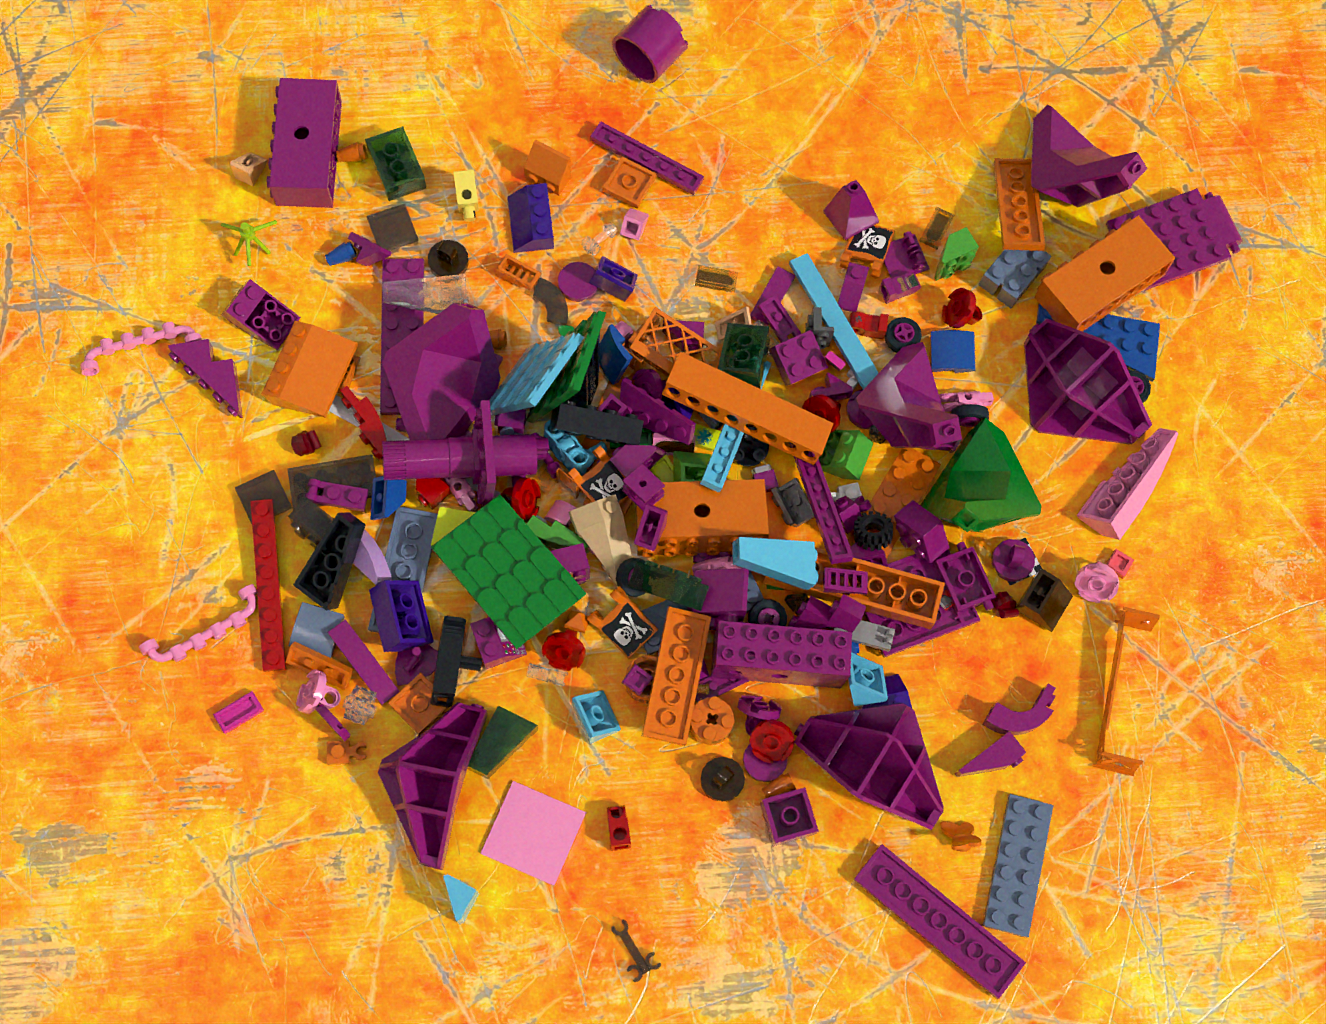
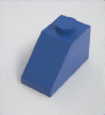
M383 476L373 478L370 520L374 521L389 517L406 501V480H384Z

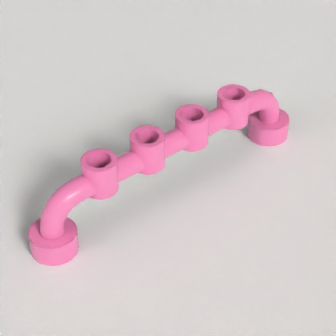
M166 322L162 325L163 330L154 332L153 328L147 327L142 329V335L134 337L132 333H124L121 335V341L113 343L111 338H104L100 341L99 347L91 349L86 354L85 361L80 365L81 371L85 376L98 374V362L94 358L101 354L112 355L117 350H131L136 345L154 344L156 340L163 338L173 339L178 334H187L184 338L185 342L202 340V337L189 326L181 325L175 327L173 322Z
M254 584L238 591L242 601L247 600L248 602L245 609L233 613L227 619L213 624L209 629L193 635L189 640L173 646L163 654L156 651L159 648L156 640L150 639L139 646L142 655L148 654L156 662H166L171 659L178 662L187 657L185 651L191 648L198 651L207 646L205 640L212 636L215 640L224 637L227 634L225 629L232 625L235 629L244 626L247 623L245 618L249 617L256 608L257 601L255 595L257 590Z

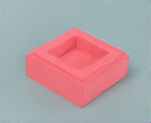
M1115 549L1106 565L1123 579L1134 559Z

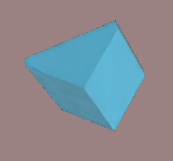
M851 652V673L848 679L854 706L886 701L888 696L883 666Z
M603 690L572 698V706L590 744L621 730Z
M448 874L444 875L456 922L459 925L463 924L479 893L473 887Z

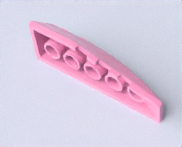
M1159 428L1141 445L1142 449L1139 452L1132 453L1127 458L1128 462L1122 468L1117 467L1112 472L1113 476L1107 482L1103 480L1077 514V517L1102 536L1120 540L1153 492L1170 457L1178 432Z

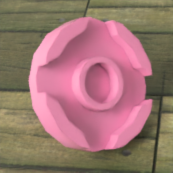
M1097 561V563L1083 566L1077 572L1075 587L1079 590V595L1087 601L1100 603L1101 600H1111L1117 594L1119 578L1116 572L1108 567V565Z
M317 669L312 670L306 676L310 678L307 684L301 685L296 701V706L300 707L298 711L305 714L313 712L320 703L326 706L327 709H331L340 702L339 692L335 688L326 685V674ZM326 693L333 696L332 704L325 701Z

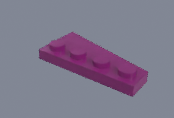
M627 377L622 379L619 400L627 406L622 416L626 414L637 415L639 420H644L643 428L687 445L693 443L696 423L675 409H669L664 405L663 401L658 398L654 399L647 394L648 391L642 387H636Z

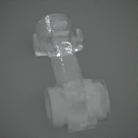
M610 222L607 225H603V231L595 238L585 237L581 242L583 250L593 256L596 255L601 249L599 245L608 237L614 238L618 230L613 223Z

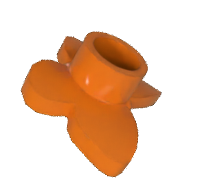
M941 822V831L953 839L952 850L966 852L971 847L981 846L982 841L974 835V826L971 823L964 822L958 826L954 822Z

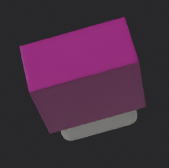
M770 464L755 467L751 470L753 479H765L766 493L771 492V489L774 487L779 488L774 469H772Z

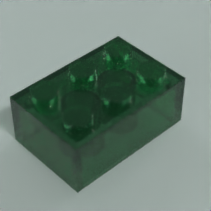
M403 126L365 139L368 153L388 201L426 189L424 174Z
M728 323L718 369L761 389L770 345L769 326Z
M646 560L645 564L636 561L628 586L701 611L709 589L708 585L701 583V578L692 575L687 578L688 573L676 569L673 573L672 568L661 564L658 568L659 564Z

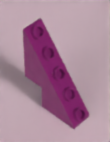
M209 339L168 345L171 351L168 355L175 363L180 361L184 365V371L191 377L195 375L199 379L197 381L204 390L209 388L213 392V398L218 403L224 402L228 406L226 409L232 416L236 417L238 415L240 418H243L237 367L233 359L214 361L213 347Z

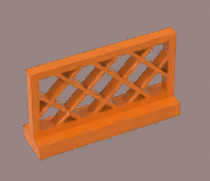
M654 307L627 349L641 360L644 359V362L669 377L676 362L675 357L679 355L674 354L672 342L683 340L685 348L683 353L689 355L700 352L702 362L706 363L704 351H714L718 354L714 361L706 363L714 368L725 353L657 307ZM655 314L663 318L665 326L653 327L652 319ZM669 328H679L682 338L671 340ZM666 329L668 341L657 343L654 331ZM651 332L654 344L645 345L639 339L643 333ZM694 338L698 341L699 349L688 351L686 340ZM669 343L671 355L662 356L659 354L658 345Z

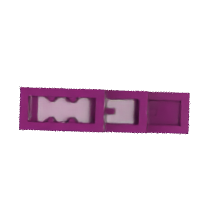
M346 619L327 632L381 705L400 692Z

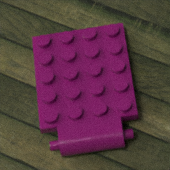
M1197 188L1106 222L1109 231L1112 229L1117 230L1124 221L1129 218L1134 219L1139 215L1174 255L1175 260L1165 276L1143 291L1228 261L1232 257L1228 250L1229 248L1233 254L1240 251L1238 245L1243 240L1220 195L1213 196L1212 192H1208L1204 195L1205 200H1203Z
M960 542L956 545L959 552L950 554L949 549H947L932 563H929L924 558L920 559L916 554L889 563L886 566L944 582L943 591L947 589L954 605L947 611L939 605L936 622L931 630L864 612L868 622L895 629L890 651L880 650L883 658L980 622L975 607L984 605L986 611L994 608L991 600L995 599L996 595L973 546L967 548L964 542Z

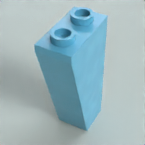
M738 537L732 543L734 565L804 590H809L818 581V571L815 566L818 554L815 549V542Z

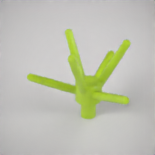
M276 220L256 227L249 225L247 222L241 223L240 227L221 223L222 227L240 232L241 238L234 256H238L243 242L246 241L248 266H251L250 241L254 240L268 255L271 254V251L255 236V231L277 224Z

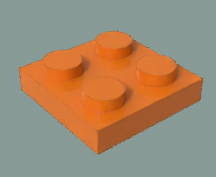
M622 156L604 184L603 192L638 209L656 180L657 173Z
M421 672L388 702L418 735L448 709V707L435 706L430 703L433 684ZM437 697V701H447L446 698Z

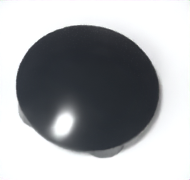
M747 426V427H748L749 429H751V430H756V429H757L756 427H753V426ZM744 433L733 461L747 467L758 465L766 458L769 444Z

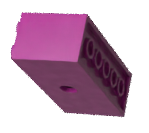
M280 78L279 86H276L275 91L278 102L274 104L276 122H272L274 140L271 139L270 150L273 153L272 158H269L268 161L271 174L267 176V188H270V196L274 198L276 206L333 208L337 168L336 151L339 144L342 99L337 80Z
M719 621L713 635L711 677L841 689L851 673L852 632Z

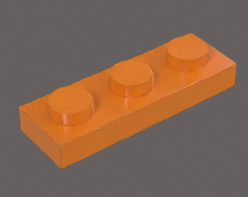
M295 641L290 646L285 662L308 674L315 669L322 671L326 674V682L342 690L348 687L353 668Z

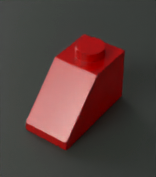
M441 478L416 479L417 500L424 507L428 505L433 510L451 494L450 487Z

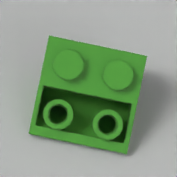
M967 227L948 236L934 276L936 281L941 278L947 279L958 270L964 271L971 266L979 246Z
M835 430L829 434L824 451L818 458L822 470L842 479L860 480L873 442L860 430Z
M674 451V482L701 481L712 454Z

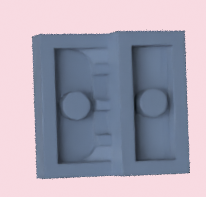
M302 602L288 646L290 647L295 641L331 658L336 644L327 632L344 620V614L331 610L326 611L321 607Z

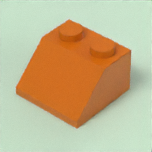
M535 139L524 166V178L531 184L547 183L548 193H555L559 196L571 178V158Z

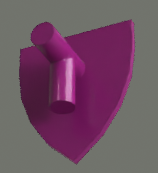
M424 645L398 652L395 661L397 685H408L420 672L425 677L431 675L435 671L438 651L430 645Z

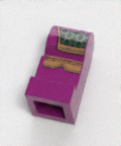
M908 272L892 279L890 277L883 279L879 290L886 304L917 292L921 285L915 272Z

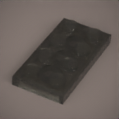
M373 454L287 468L294 511L326 506L309 503L304 500L305 494L309 491V479L368 489V498H372L373 478H377ZM318 490L317 495L322 496L324 490Z

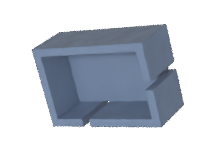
M1004 250L985 272L979 286L991 295L996 293L999 285L1003 286L997 299L1011 309L1044 270L1052 256L1045 251Z

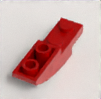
M345 386L340 390L343 397L340 400L347 409L351 408L355 412L353 416L360 424L358 426L361 433L359 435L360 439L365 445L370 444L373 448L372 454L380 461L382 459V441H387L379 415L367 396L359 401L349 387Z

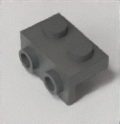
M813 307L812 313L808 315L807 323L805 324V332L812 329L819 348L824 349L830 346L834 327H822V308Z
M794 478L779 488L774 487L771 489L773 493L772 500L777 507L780 506L783 511L781 516L787 525L790 524V526L797 528L814 517L807 494L798 478Z

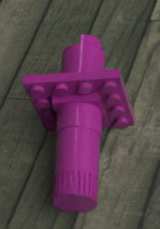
M481 400L480 408H476L475 424H473L471 437L382 441L384 480L472 478L473 484H478V491L476 493L477 504H481V508H483L493 499L496 476L536 475L537 460L547 458L546 451H549L548 438L542 436L535 438V434L492 436L490 400Z

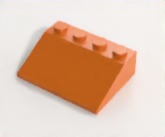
M295 321L261 394L272 405L326 418L358 343L313 324Z

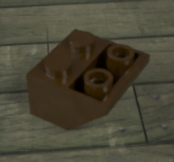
M1041 568L1033 577L1015 608L1024 616L1052 632L1073 596L1059 578Z

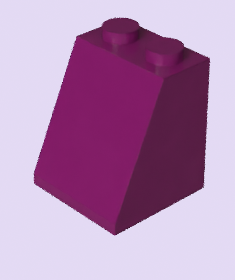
M745 568L695 570L694 577L689 578V590H693L692 598H688L687 611L713 618H718V616L725 614H734L743 621L747 611L749 570Z

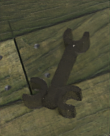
M623 919L621 922L624 925V930L618 932L612 926L611 931L615 936H619L637 964L630 965L626 969L627 972L633 969L638 971V977L633 979V982L636 983L648 971L660 968L661 963L657 965L650 964L649 959L655 955L654 952H650L644 960L628 933V923Z

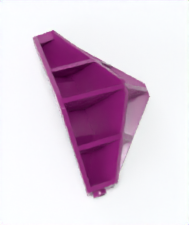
M1048 104L1033 118L1031 186L1039 192L1075 207H1082L1131 189L1132 184L1148 169L1137 152L1113 157L1098 149Z
M468 303L451 304L386 351L383 366L409 440L447 439L448 437L463 436L475 420L476 408H480L481 400L491 399L498 389L501 378L484 310Z
M1050 319L1044 320L1040 325L1037 323L1030 329L1028 337L1024 342L1030 424L1039 433L1132 445L1152 426L1122 355L1111 342Z
M923 342L902 347L856 397L859 408L862 409L893 448H921L953 453L962 440L958 415L945 412L941 404Z
M457 702L428 730L381 761L378 774L420 865L443 871L460 791L471 755L488 716L487 710L481 705L471 704L470 706ZM388 771H392L396 774L399 785L396 784V782L394 781V779Z
M904 703L816 715L810 716L805 725L800 723L794 735L797 738L794 743L851 794L871 805L930 830L933 829L944 811V806L915 710Z

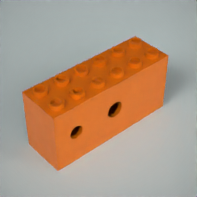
M1138 215L1134 219L1129 218L1124 221L1119 229L1109 231L1103 240L1099 241L1098 239L1094 241L1085 252L1083 250L1079 251L1069 263L1067 261L1063 262L1054 273L1049 272L1041 278V284L1037 287L1038 291L1034 298L1047 310L1055 322L1083 332L1165 276L1175 257Z
M765 479L725 480L720 493L701 485V481L662 482L665 485L662 488L665 491L663 493L664 496L653 506L668 511L667 524L655 551L637 545V556L646 558L655 555L673 557L676 554L695 556L698 553H707V555L713 556L719 554V552H728V554L733 555L732 543L738 537L768 539L769 527ZM635 504L637 534L643 511Z

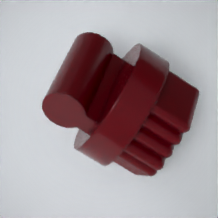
M315 430L309 432L302 431L291 439V446L295 454L299 456L312 454L315 452V449L322 447Z
M1007 591L998 592L996 598L991 600L994 606L992 611L997 617L1003 619L1019 616V610L1015 608L1017 603Z

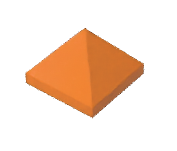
M570 611L564 627L585 634L589 624L587 620L588 615L578 611Z

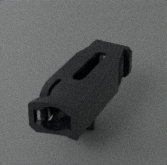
M444 616L430 700L432 705L452 707L459 668L481 671L482 658L461 655L466 619ZM437 697L447 698V701H437Z

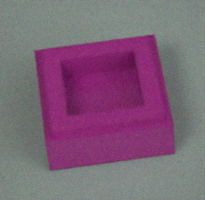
M635 664L623 679L622 684L640 696L653 677Z

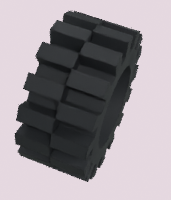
M869 511V515L862 513V517H857V520L854 522L855 543L858 542L857 545L859 547L863 545V549L867 550L870 547V551H874V548L881 550L882 546L886 548L891 543L893 522H891L890 517L887 518V515L884 513L880 516V512L877 511L876 514H873V511ZM875 529L879 530L880 532L871 533L867 530Z

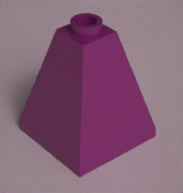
M857 180L843 186L823 210V213L844 240L879 223V219L865 190Z

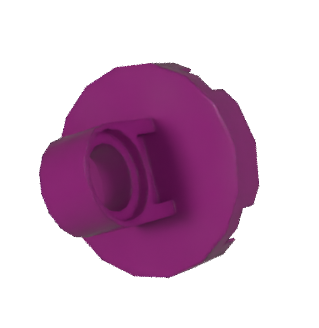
M653 369L638 370L632 380H635L634 385L648 391L647 394L654 399L658 398L661 400L667 381L661 380L659 374Z
M1017 539L1001 542L994 549L991 556L992 567L995 568L998 576L1006 581L1018 582L1026 578L1032 572L1035 565V556L1032 549L1026 543Z
M742 695L739 698L737 708L747 714L745 723L747 734L751 735L753 728L762 721L778 719L782 709L781 705L771 699L769 703L761 701V696Z

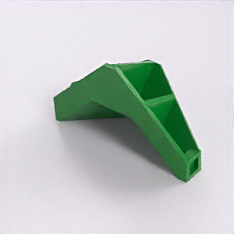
M984 418L968 432L921 503L923 508L937 518L959 526L966 532L983 533V530L1022 518L1038 516L1041 514L1042 508L1005 433L987 418Z

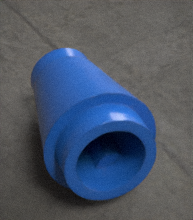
M343 242L325 255L329 266L353 261V258L357 257L351 242Z

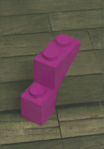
M845 594L841 596L839 601L834 600L831 606L810 596L807 602L802 601L797 610L798 616L793 615L788 627L810 629L836 627L853 633L862 620L866 606Z

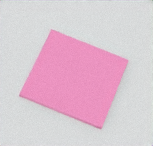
M513 781L480 854L555 886L586 812Z

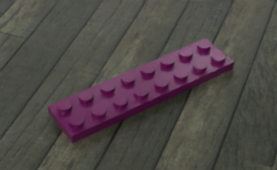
M424 258L383 259L381 415H401L387 378L383 361L386 351L424 325Z
M883 844L878 847L853 879L996 999H1000L1026 964L1024 960Z

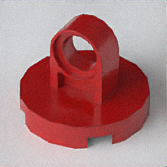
M962 287L955 289L948 296L950 301L947 306L944 305L942 308L943 322L949 327L956 329L963 327L966 323L973 325L980 321L983 316L981 309L976 305L975 294Z
M816 394L805 400L802 409L834 423L830 434L837 430L841 419V404L823 394Z
M520 478L514 487H508L500 494L521 519L530 520L533 515H537L540 506H536L537 498L541 499V493L535 479ZM506 495L511 496L512 501L508 500Z
M567 628L565 633L556 632L547 636L542 646L543 657L546 656L549 660L548 664L562 671H571L572 668L577 667L578 669L582 665L586 656V649L577 638V631Z
M765 720L753 728L749 742L753 754L760 760L767 763L779 760L782 762L792 753L794 735L791 729L783 722Z

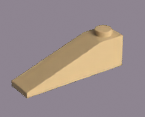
M615 494L569 511V515L578 536L584 539L589 546L590 552L596 555L602 563V568L617 586V569L626 559L632 558L623 513Z

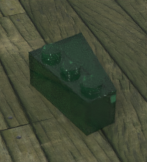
M498 706L470 758L468 770L489 779L539 730L538 725Z

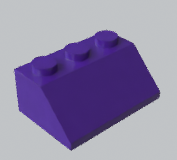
M547 183L526 185L509 195L507 200L514 253L554 249Z
M385 580L369 589L384 652H401L434 642L419 581Z

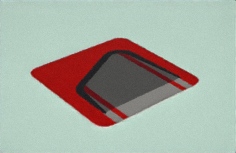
M947 589L943 591L940 605L945 611L954 605Z

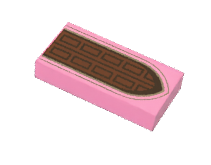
M653 433L652 446L665 450L666 455H673L674 451L694 453L695 436L693 443L687 445L659 433Z

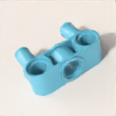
M550 420L545 423L544 437L548 438L549 448L569 471L575 468L580 475H584L588 467L597 459L592 452L598 446H601L606 453L608 451L607 446L602 441L589 449H584L575 436L566 435L563 430H557L556 433L549 432Z

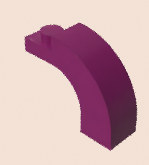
M1049 683L1044 686L1033 707L1025 712L1012 711L997 702L992 706L982 725L1004 735L1009 731L1012 735L1029 733L1043 724L1053 713V710L1048 707H1050L1055 699L1053 692L1056 688Z

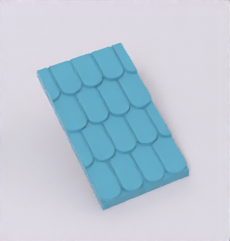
M573 332L566 337L560 336L551 342L547 340L541 344L535 343L528 347L501 383L499 389L491 397V416L535 407L585 337Z

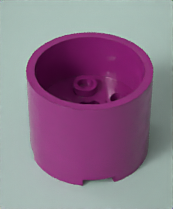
M646 5L613 38L612 46L619 61L632 75L641 81L654 83L687 50L688 42L684 40L681 34L683 31L682 27L668 12L662 8L658 11L652 8L651 5Z

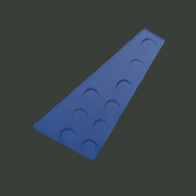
M1039 304L1036 324L1040 325L1046 319L1054 321L1047 310ZM1108 314L1083 331L1111 342L1120 351L1129 370L1139 371L1151 382L1155 380L1160 323Z

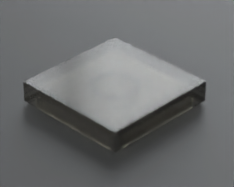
M405 204L366 216L376 244L389 251L419 241Z
M275 470L235 487L251 524V501L273 499L275 516L292 509Z

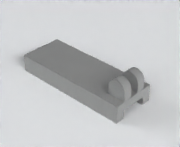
M861 620L852 633V642L889 652L895 629ZM834 627L833 631L847 632L843 629Z

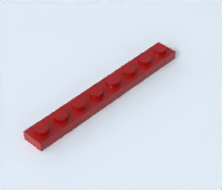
M273 499L251 501L262 666L264 672L286 670Z

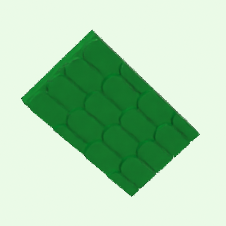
M593 312L587 320L583 319L573 331H569L564 336L566 337L574 332L575 334L579 333L585 338L537 405L530 407V412L526 419L527 422L534 423L565 401L575 402L577 407L584 408V405L592 404L599 384L600 330L606 312Z
M498 495L430 547L515 649L522 646L586 595V592L570 573L560 564L501 495Z

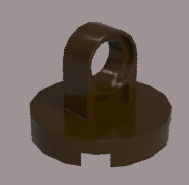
M443 240L436 243L430 249L428 265L431 272L440 279L450 280L449 278L456 276L458 278L467 270L469 265L468 253L459 242Z
M714 758L707 762L702 769L700 778L701 788L706 796L714 801H731L743 789L745 782L744 771L731 758Z

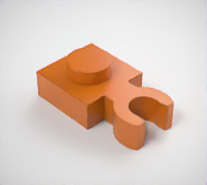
M349 740L345 742H327V764H351V757H355L360 761L366 760V755L357 754L358 749L366 748V744L359 742L351 747Z

